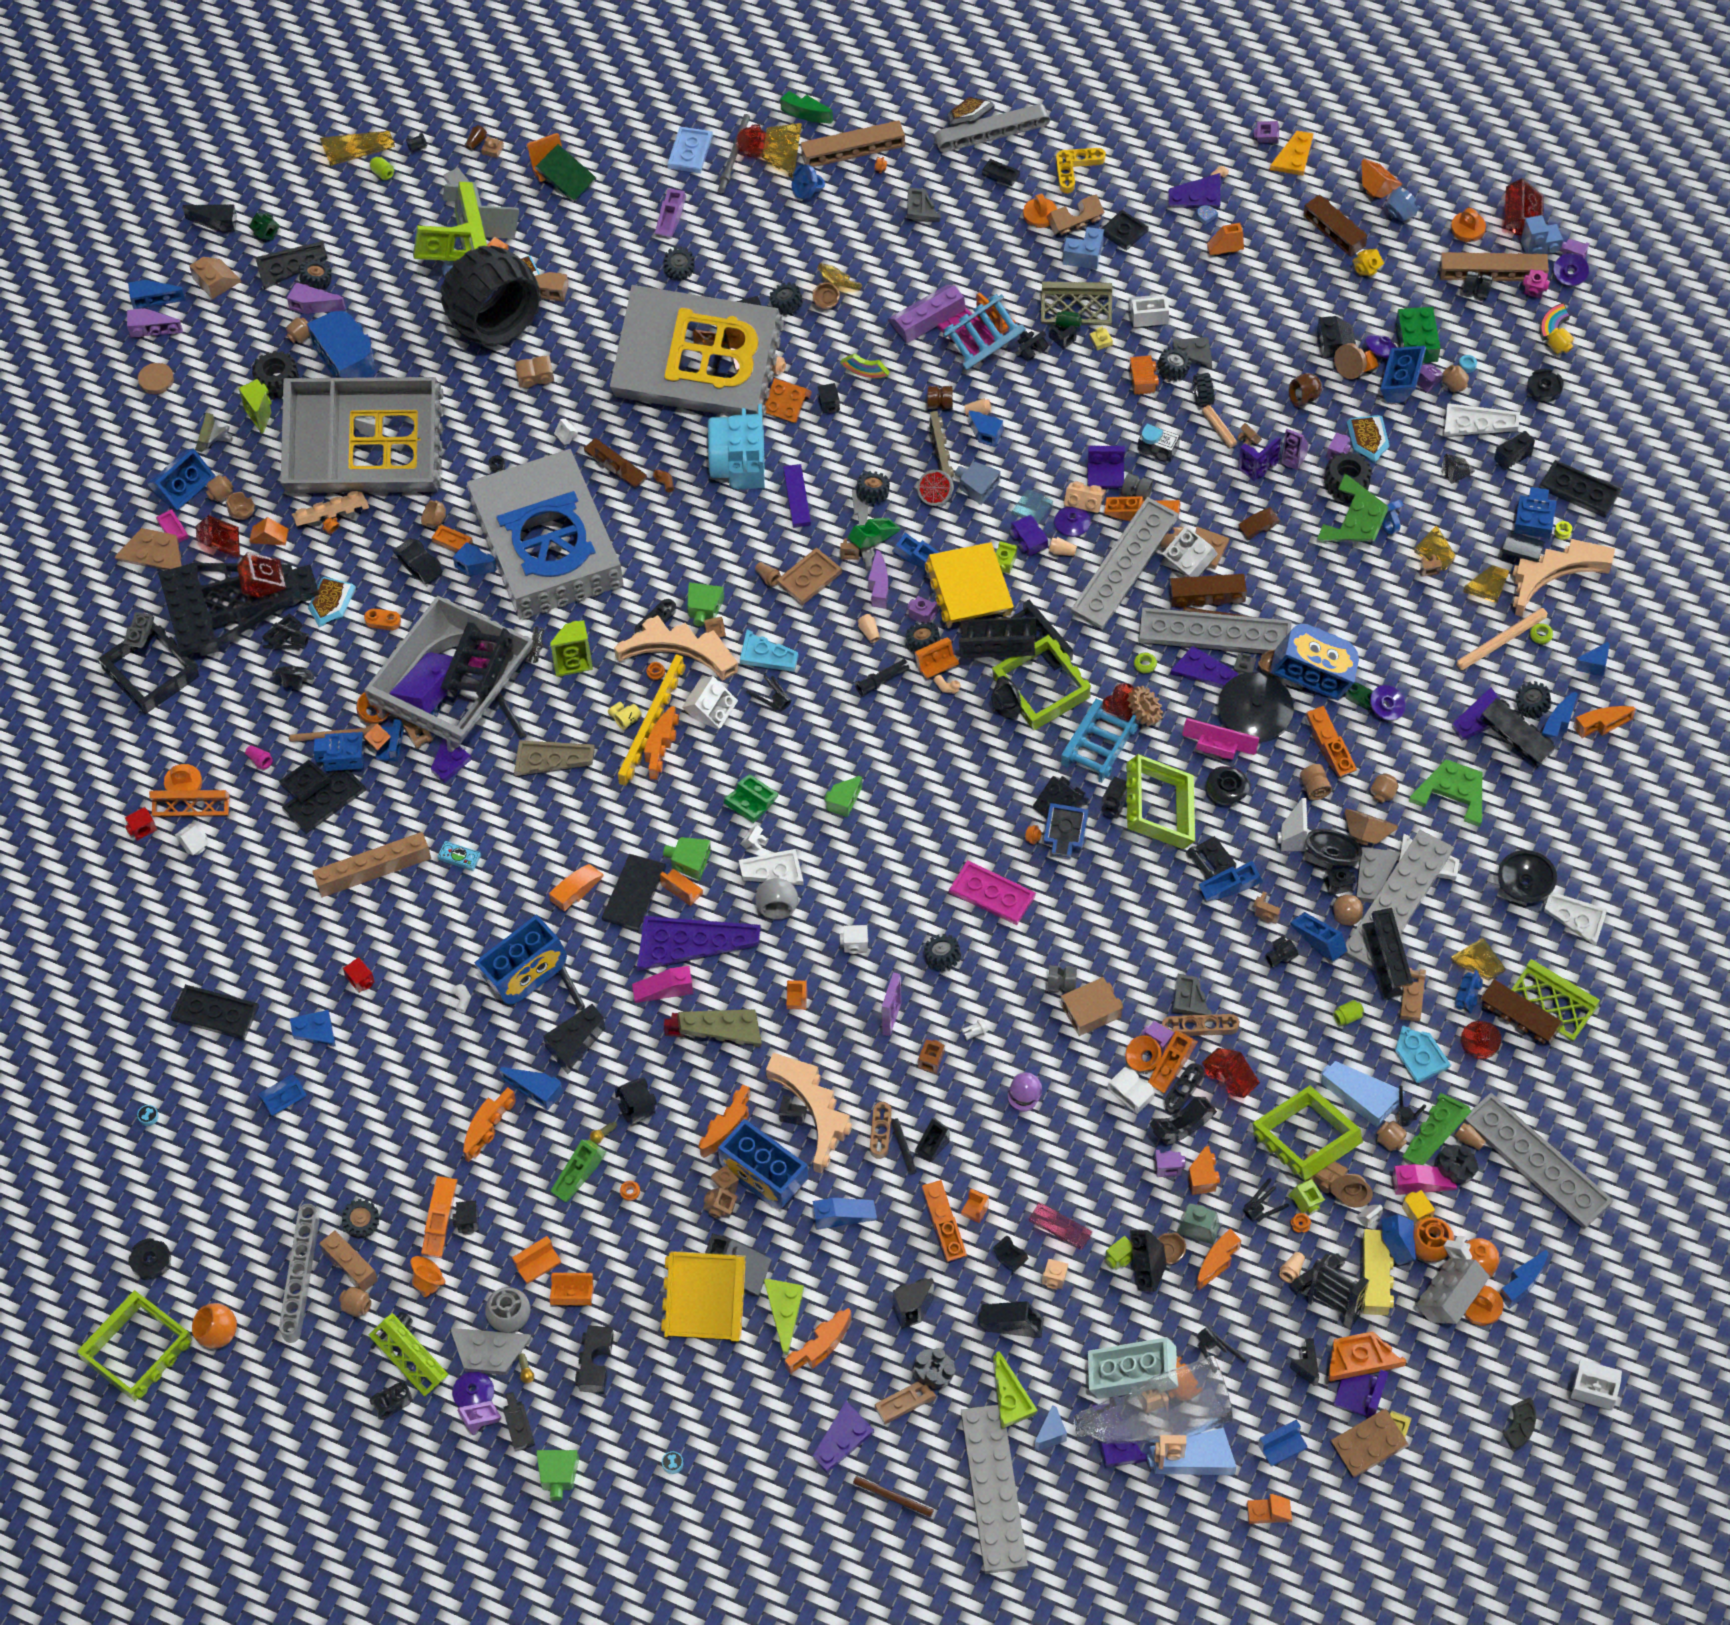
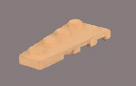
M352 491L347 496L334 497L329 502L316 503L308 509H298L292 516L295 524L299 526L319 521L321 516L331 518L341 511L351 513L354 512V508L362 506L363 509H368L369 506L361 491Z

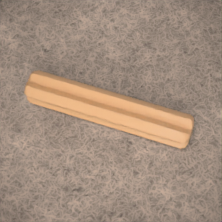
M1210 405L1204 407L1202 413L1228 448L1235 447L1237 440Z

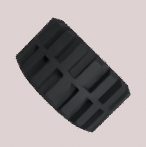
M273 351V353L266 352V355L259 356V359H256L255 364L252 366L254 380L258 379L261 385L265 384L269 392L267 395L271 399H275V397L282 398L284 378H299L294 358L283 351L279 353L277 351Z
M1341 452L1340 455H1334L1333 459L1330 458L1326 465L1325 489H1328V493L1330 495L1333 494L1335 499L1340 498L1341 501H1344V499L1352 501L1354 499L1353 495L1339 490L1343 479L1341 475L1346 474L1355 477L1352 479L1366 490H1369L1372 474L1369 461H1365L1366 458L1360 457L1358 453L1352 454V452H1348V454Z

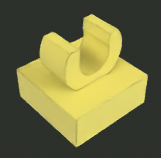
M1103 326L1096 328L1095 332L1089 334V338L1096 350L1113 345L1111 336L1106 328L1103 329Z

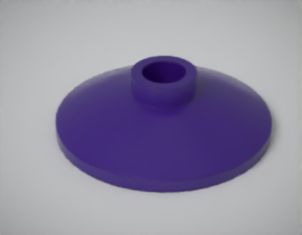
M1568 253L1556 260L1553 271L1560 283L1567 286H1577L1587 279L1589 265L1582 256Z
M1372 334L1368 335L1365 339L1368 349L1384 358H1389L1391 348H1397L1390 338L1384 335Z
M1070 506L1059 510L1054 518V525L1057 531L1068 537L1083 535L1088 531L1091 524L1090 516L1085 510Z
M1381 685L1371 693V707L1380 718L1393 721L1399 719L1404 714L1406 702L1402 693L1395 687Z
M468 1372L460 1376L452 1389L454 1402L460 1408L492 1401L494 1385L491 1379L481 1372ZM470 1387H476L474 1391H469Z

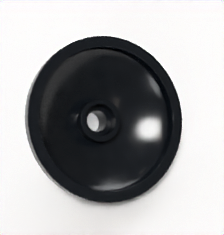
M1316 829L1307 834L1305 845L1309 852L1326 864L1349 866L1357 863L1362 857L1361 846L1346 834L1330 829Z
M1519 850L1507 855L1502 860L1498 869V881L1503 891L1511 898L1521 902L1532 903L1547 898L1554 891L1557 883V872L1553 863L1543 854L1532 850Z

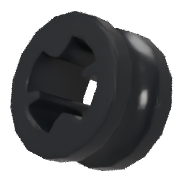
M495 455L489 459V468L493 473L505 470V460L502 456Z

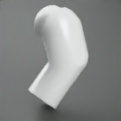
M459 984L453 988V994L460 999L456 1010L460 1013H465L471 996L466 986Z

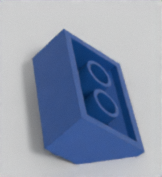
M1425 346L1391 348L1380 388L1387 403L1405 402L1414 392L1426 350Z
M191 448L183 451L147 484L159 499L177 511L216 476L195 449Z

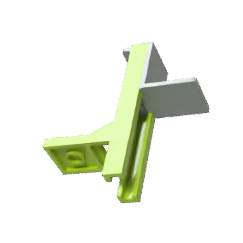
M459 181L458 185L445 184L443 200L455 201L454 212L458 226L436 227L417 225L413 258L456 261L469 250L477 249L479 246H487L485 237L514 239L519 208L481 206L476 182ZM456 237L461 238L462 250H454Z

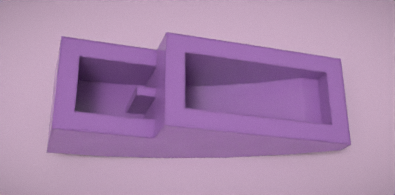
M668 188L665 201L662 202L655 235L673 236L685 204V191Z
M876 550L868 579L869 591H873L871 595L872 607L886 609L888 602L887 568L881 552Z

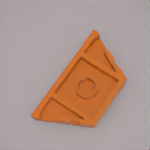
M1373 1331L1337 1338L1333 1341L1328 1379L1329 1381H1335L1379 1372L1380 1370L1404 1367L1406 1359L1403 1356L1399 1358L1393 1353V1348L1383 1342Z

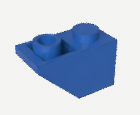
M970 410L968 413V424L978 442L996 447L1003 433V420Z
M467 542L453 556L455 568L468 576L492 573L497 570L496 560L491 554H486L477 546H472Z

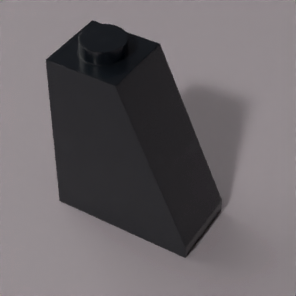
M1028 1301L982 1304L978 1320L979 1324L987 1332L1042 1338L1044 1318Z

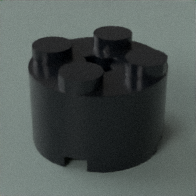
M644 1077L637 1078L615 1088L616 1098L620 1097L621 1102L618 1104L624 1119L630 1122L631 1125L656 1113L654 1105H657L654 1094L649 1093L647 1089L648 1084Z

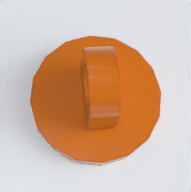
M1042 193L1035 195L1034 199L1028 201L1024 206V220L1031 226L1035 225L1036 228L1048 227L1050 224L1046 216L1050 212L1057 210V206L1053 201L1046 199Z
M1466 208L1462 213L1457 214L1451 222L1452 234L1464 242H1470V240L1477 241L1483 237L1486 231V222L1476 210Z
M189 764L173 766L164 777L166 791L200 790L203 782L200 771Z
M1484 1285L1464 1313V1316L1471 1323L1479 1326L1493 1324L1502 1315L1503 1299L1498 1291Z

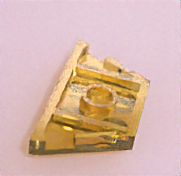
M801 123L767 127L762 158L772 163L776 168H783L789 172L788 176L790 177L793 176L795 171Z

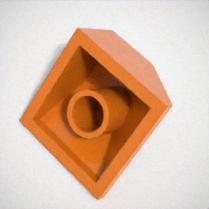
M1367 159L1361 161L1362 186L1367 189L1366 193L1369 196L1383 198L1390 194L1393 189L1396 190L1402 185L1380 163Z

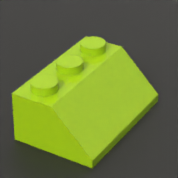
M584 620L565 624L550 642L556 677L593 670Z

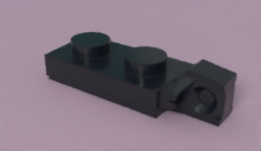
M514 1392L505 1394L508 1405L503 1407L514 1450L518 1451L534 1446L535 1442L524 1404H522V1401L516 1403Z

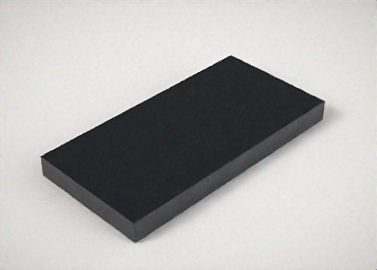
M1557 460L1553 462L1539 485L1540 489L1549 490V494L1604 518L1608 515L1622 490L1617 486Z
M349 770L329 772L327 775L330 777L331 782L302 803L293 798L282 806V810L305 834L309 833L366 791V787Z
M629 853L602 915V921L639 931L659 885L660 874L666 869V864Z
M185 984L170 1018L174 1022L245 1040L259 1009V1004Z

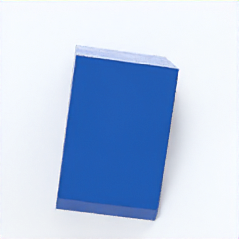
M1606 642L1578 657L1574 669L1579 672L1603 676L1610 644Z

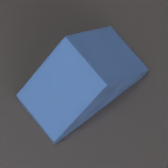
M1052 1405L1035 1440V1450L1039 1451L1067 1441L1066 1429L1058 1409L1054 1405Z

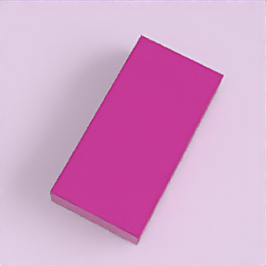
M173 510L156 517L164 533L176 535L179 543L189 538Z

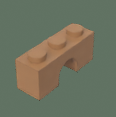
M1097 194L1082 199L1077 204L1080 210L1079 216L1071 215L1066 206L1050 212L1046 217L1054 235L1061 234L1062 236L1071 232L1070 229L1076 227L1077 230L1086 226L1085 223L1087 222L1095 223L1101 220V216L1105 212Z
M336 1230L319 1243L323 1254L335 1266L339 1265L349 1281L356 1288L366 1291L378 1281L375 1270Z

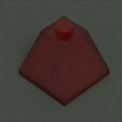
M210 515L196 525V541L236 558L240 557L239 527Z

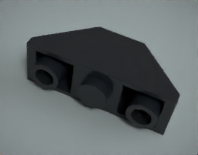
M1131 1229L1130 1237L1138 1291L1155 1292L1167 1266L1164 1244L1149 1230Z

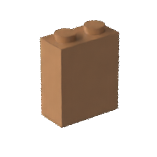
M1104 977L1061 995V1007L1078 1036L1121 1018L1123 1004L1119 998L1116 999L1113 994L1112 985L1109 982L1107 983Z

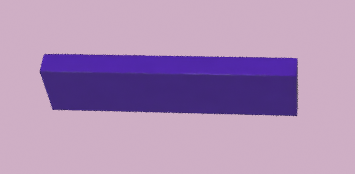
M801 464L783 466L793 528L811 526Z

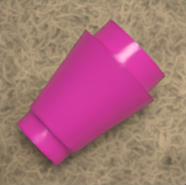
M252 745L248 746L245 750V754L257 768L267 769L272 764L273 759L269 752Z

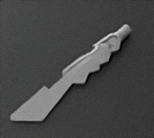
M852 490L854 515L858 514L859 524L857 525H865L868 519L869 503L866 502V499L862 501L861 497L857 496L856 490ZM875 545L860 548L866 570L868 571L871 570L873 565L872 561L875 556L873 549Z

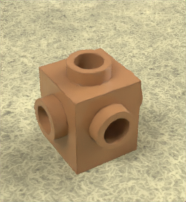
M721 1187L712 1189L705 1195L703 1209L715 1218L731 1215L737 1196L728 1189L725 1190Z

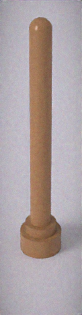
M371 723L366 728L289 735V741L314 740L315 738H325V734L363 732V735H366L378 723Z

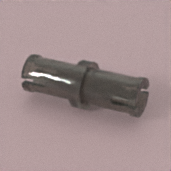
M538 626L533 628L531 638L533 646L527 656V661L530 663L532 657H534L533 663L539 661L540 650L543 648V635L545 633L542 627H540L539 633H537Z

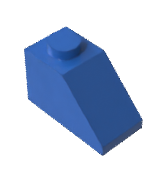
M1399 1214L1382 1219V1237L1395 1262L1401 1265L1416 1260L1413 1235L1414 1221Z

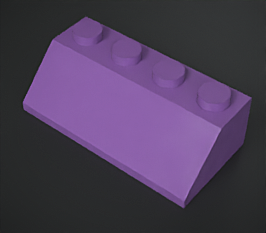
M945 285L888 318V321L904 341L909 343L935 328L939 323H943L966 310L965 299L955 285Z

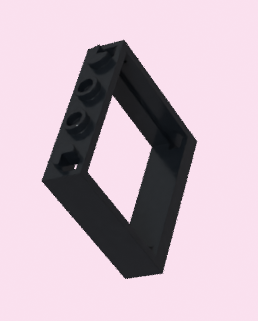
M154 622L146 642L156 636L186 668L145 697L114 665L138 647L124 645V641H122L98 658L102 670L145 715L200 677L197 670L198 664L193 659L190 660L188 655L181 657L175 640L171 636L168 637L161 625L157 626Z

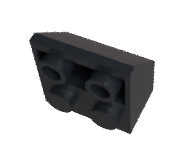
M922 1278L914 1284L900 1285L893 1290V1307L901 1329L922 1322L934 1299L933 1278Z

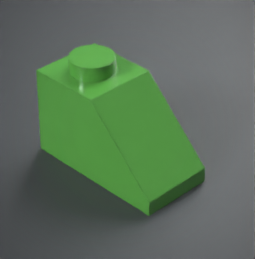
M857 776L833 785L831 791L826 793L824 799L827 811L848 817L862 789V777Z

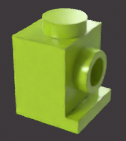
M999 541L995 554L1001 571L1010 574L1017 558V546Z
M1312 1179L1297 1185L1288 1194L1290 1198L1294 1199L1302 1213L1309 1212L1310 1215L1320 1209L1319 1205L1325 1200Z
M1123 1236L1106 1250L1105 1261L1111 1269L1117 1270L1121 1266L1126 1267L1133 1259L1132 1244L1126 1236Z

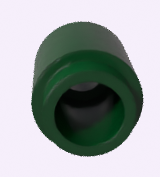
M1068 311L1057 313L1056 326H1060L1062 329H1067L1071 325L1076 329L1081 328L1082 317H1079V313Z

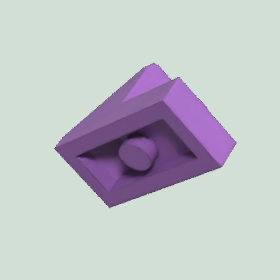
M1432 364L1422 365L1417 384L1426 392H1429L1442 380L1443 373Z
M492 1401L460 1407L457 1410L473 1436L481 1426L498 1423L502 1418Z

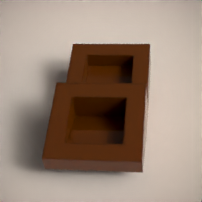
M1271 507L1243 520L1238 526L1250 540L1263 530L1265 532L1269 531L1281 521Z

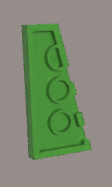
M1440 1092L1437 1097L1439 1101L1436 1106H1432L1429 1111V1118L1420 1126L1421 1131L1419 1135L1413 1138L1403 1155L1405 1162L1410 1165H1424L1472 1112L1470 1107Z

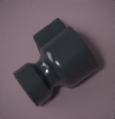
M1284 936L1272 941L1276 951H1270L1265 954L1272 968L1279 965L1281 961L1289 962L1298 957V951L1294 943L1290 939L1286 940Z

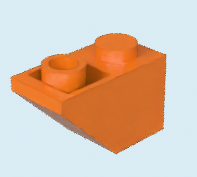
M1241 224L1223 225L1207 243L1209 254L1220 255L1226 252L1244 250Z
M1209 1146L1204 1147L1189 1167L1188 1179L1192 1195L1216 1192L1217 1184L1220 1183L1218 1171L1215 1172L1213 1166L1216 1165L1215 1155L1210 1152Z

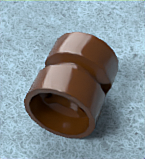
M928 386V409H938L939 407H942V409H953V386H942L941 389L938 386Z

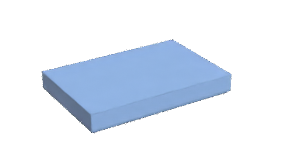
M679 127L667 164L668 169L701 173L713 137V131Z

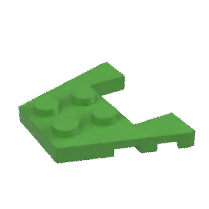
M1345 474L1339 490L1353 495L1354 499L1341 529L1323 524L1317 540L1319 542H1341L1343 540H1351L1352 542L1375 541L1389 507Z
M1446 759L1410 796L1409 802L1425 808L1432 792L1470 805L1464 817V822L1480 827L1482 823L1483 772Z

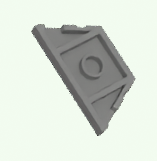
M451 1328V1333L465 1372L507 1375L512 1368V1364L518 1360L523 1348L527 1343L531 1342L530 1334Z

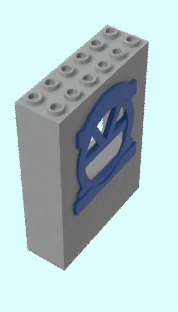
M571 449L467 482L471 505L492 556L496 560L497 568L519 620L624 586L621 564ZM565 516L574 523L572 526L523 542L520 540L522 530ZM578 533L575 546L561 539ZM551 541L569 553L559 560L545 561L549 542ZM541 545L537 559L525 551Z

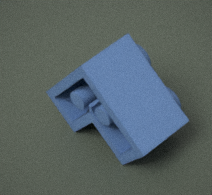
M1542 215L1525 218L1521 243L1526 254H1547L1560 251L1563 238L1557 224L1546 226Z
M1087 227L1084 240L1066 238L1063 251V265L1097 270L1103 247L1104 229Z

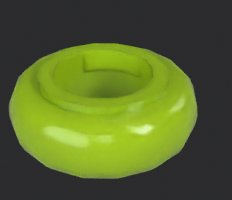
M1539 623L1531 628L1530 637L1535 643L1547 644L1553 638V630L1547 624ZM1537 632H1544L1546 636H1539Z
M1140 653L1135 657L1134 667L1140 673H1150L1156 669L1157 660L1151 653ZM1141 661H1149L1150 664H1149V665H1142L1140 662H1141Z

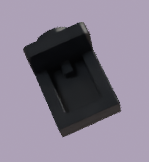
M1007 1235L993 1247L998 1261L1014 1272L1029 1259L1027 1253L1015 1246Z

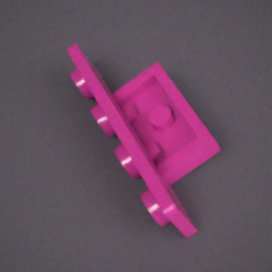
M1189 718L1185 720L1182 734L1183 736L1199 740L1196 750L1206 754H1215L1224 759H1233L1237 751L1255 755L1259 743V737Z

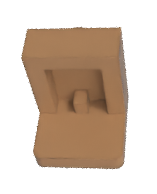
M1263 891L1261 897L1257 896L1253 905L1256 908L1255 916L1262 918L1265 922L1277 924L1281 908L1266 903L1267 892Z
M727 1166L711 1175V1179L719 1188L728 1189L733 1194L736 1193L739 1179Z

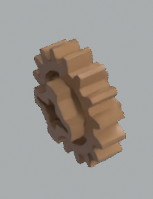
M1138 686L1131 690L1128 694L1130 697L1127 700L1131 703L1128 706L1133 709L1131 713L1136 715V720L1140 719L1141 724L1146 723L1147 726H1153L1162 719L1163 711L1160 710L1162 705L1158 703L1159 698L1154 697L1155 693H1151L1149 688L1145 689L1144 686Z

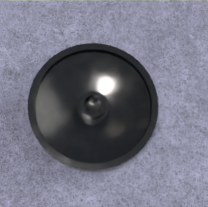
M1249 672L1240 674L1225 684L1219 695L1217 709L1219 718L1226 729L1259 737L1260 743L1271 741L1286 731L1293 717L1294 704L1290 692L1279 680L1267 674Z

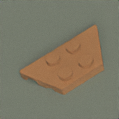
M141 528L115 556L117 561L161 570L182 566L178 537L174 534Z

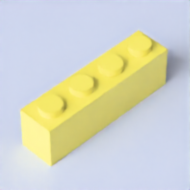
M1364 1229L1362 1238L1363 1277L1369 1280L1363 1305V1314L1388 1315L1390 1308L1394 1306V1296L1390 1295V1289H1393L1394 1277L1390 1276V1270H1393V1257H1390V1251L1383 1240L1382 1230Z

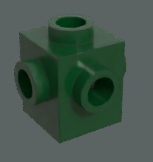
M265 212L264 214L256 213L252 218L249 228L256 237L273 240L280 225L273 219L274 217L271 214Z

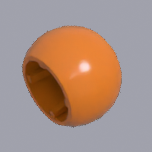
M1427 1217L1419 1220L1414 1225L1415 1253L1419 1259L1426 1262H1438L1449 1255L1444 1245L1447 1240L1454 1241V1233L1445 1221L1435 1217ZM1433 1233V1235L1437 1236V1238H1433L1429 1234Z
M211 1303L201 1307L195 1314L192 1322V1334L195 1340L200 1345L210 1349L226 1346L233 1339L237 1329V1320L234 1313L227 1306L219 1303Z

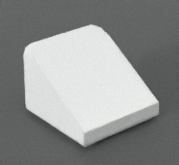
M1370 1205L1358 1214L1356 1218L1365 1227H1368L1381 1217L1383 1207L1381 1205Z

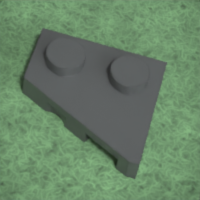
M908 187L907 218L940 222L941 215L936 213L935 205L929 199L927 191L925 189Z
M1208 337L1173 339V349L1177 347L1178 351L1182 349V353L1187 352V356H1190V361L1193 364L1199 362L1206 364V368H1212Z
M1178 973L1172 1012L1187 1015H1212L1211 1010H1208L1204 992L1200 989L1201 985L1198 977Z

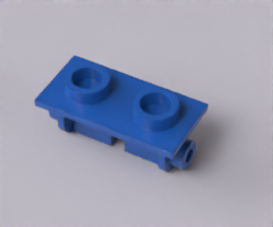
M1476 969L1474 974L1467 972L1463 976L1460 989L1466 991H1458L1455 1000L1456 1008L1463 1009L1465 1007L1470 1014L1473 1007L1477 1004V995L1483 986V979Z

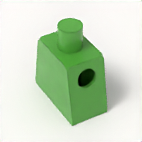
M689 582L688 615L690 618H694L693 623L696 626H703L704 620L716 618L725 598L724 587Z
M681 837L678 839L676 847L665 845L663 856L671 858L672 869L694 879L701 880L711 853V842L707 839Z
M537 1450L542 1489L550 1490V1500L560 1501L563 1498V1490L573 1489L579 1464L578 1451Z

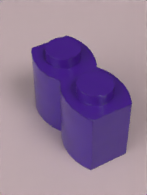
M1031 514L1011 523L1010 534L1014 540L1016 539L1019 542V548L1022 552L1031 556L1048 548V538Z

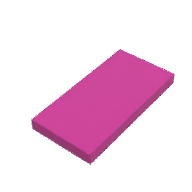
M966 308V310L949 318V320L939 323L936 327L945 333L944 329L951 324L957 325L960 323L959 319L966 314L970 316L973 313ZM976 317L970 321L985 344L990 346L994 343L993 335L980 319ZM962 326L956 330V333L970 354L974 356L980 352L978 350L979 346L966 327Z
M968 860L949 888L950 894L1015 925H1018L1036 896L1035 892Z

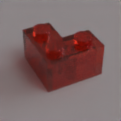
M1216 1048L1202 1062L1205 1067V1073L1212 1079L1222 1080L1226 1085L1227 1092L1233 1097L1245 1098L1260 1083L1239 1051Z

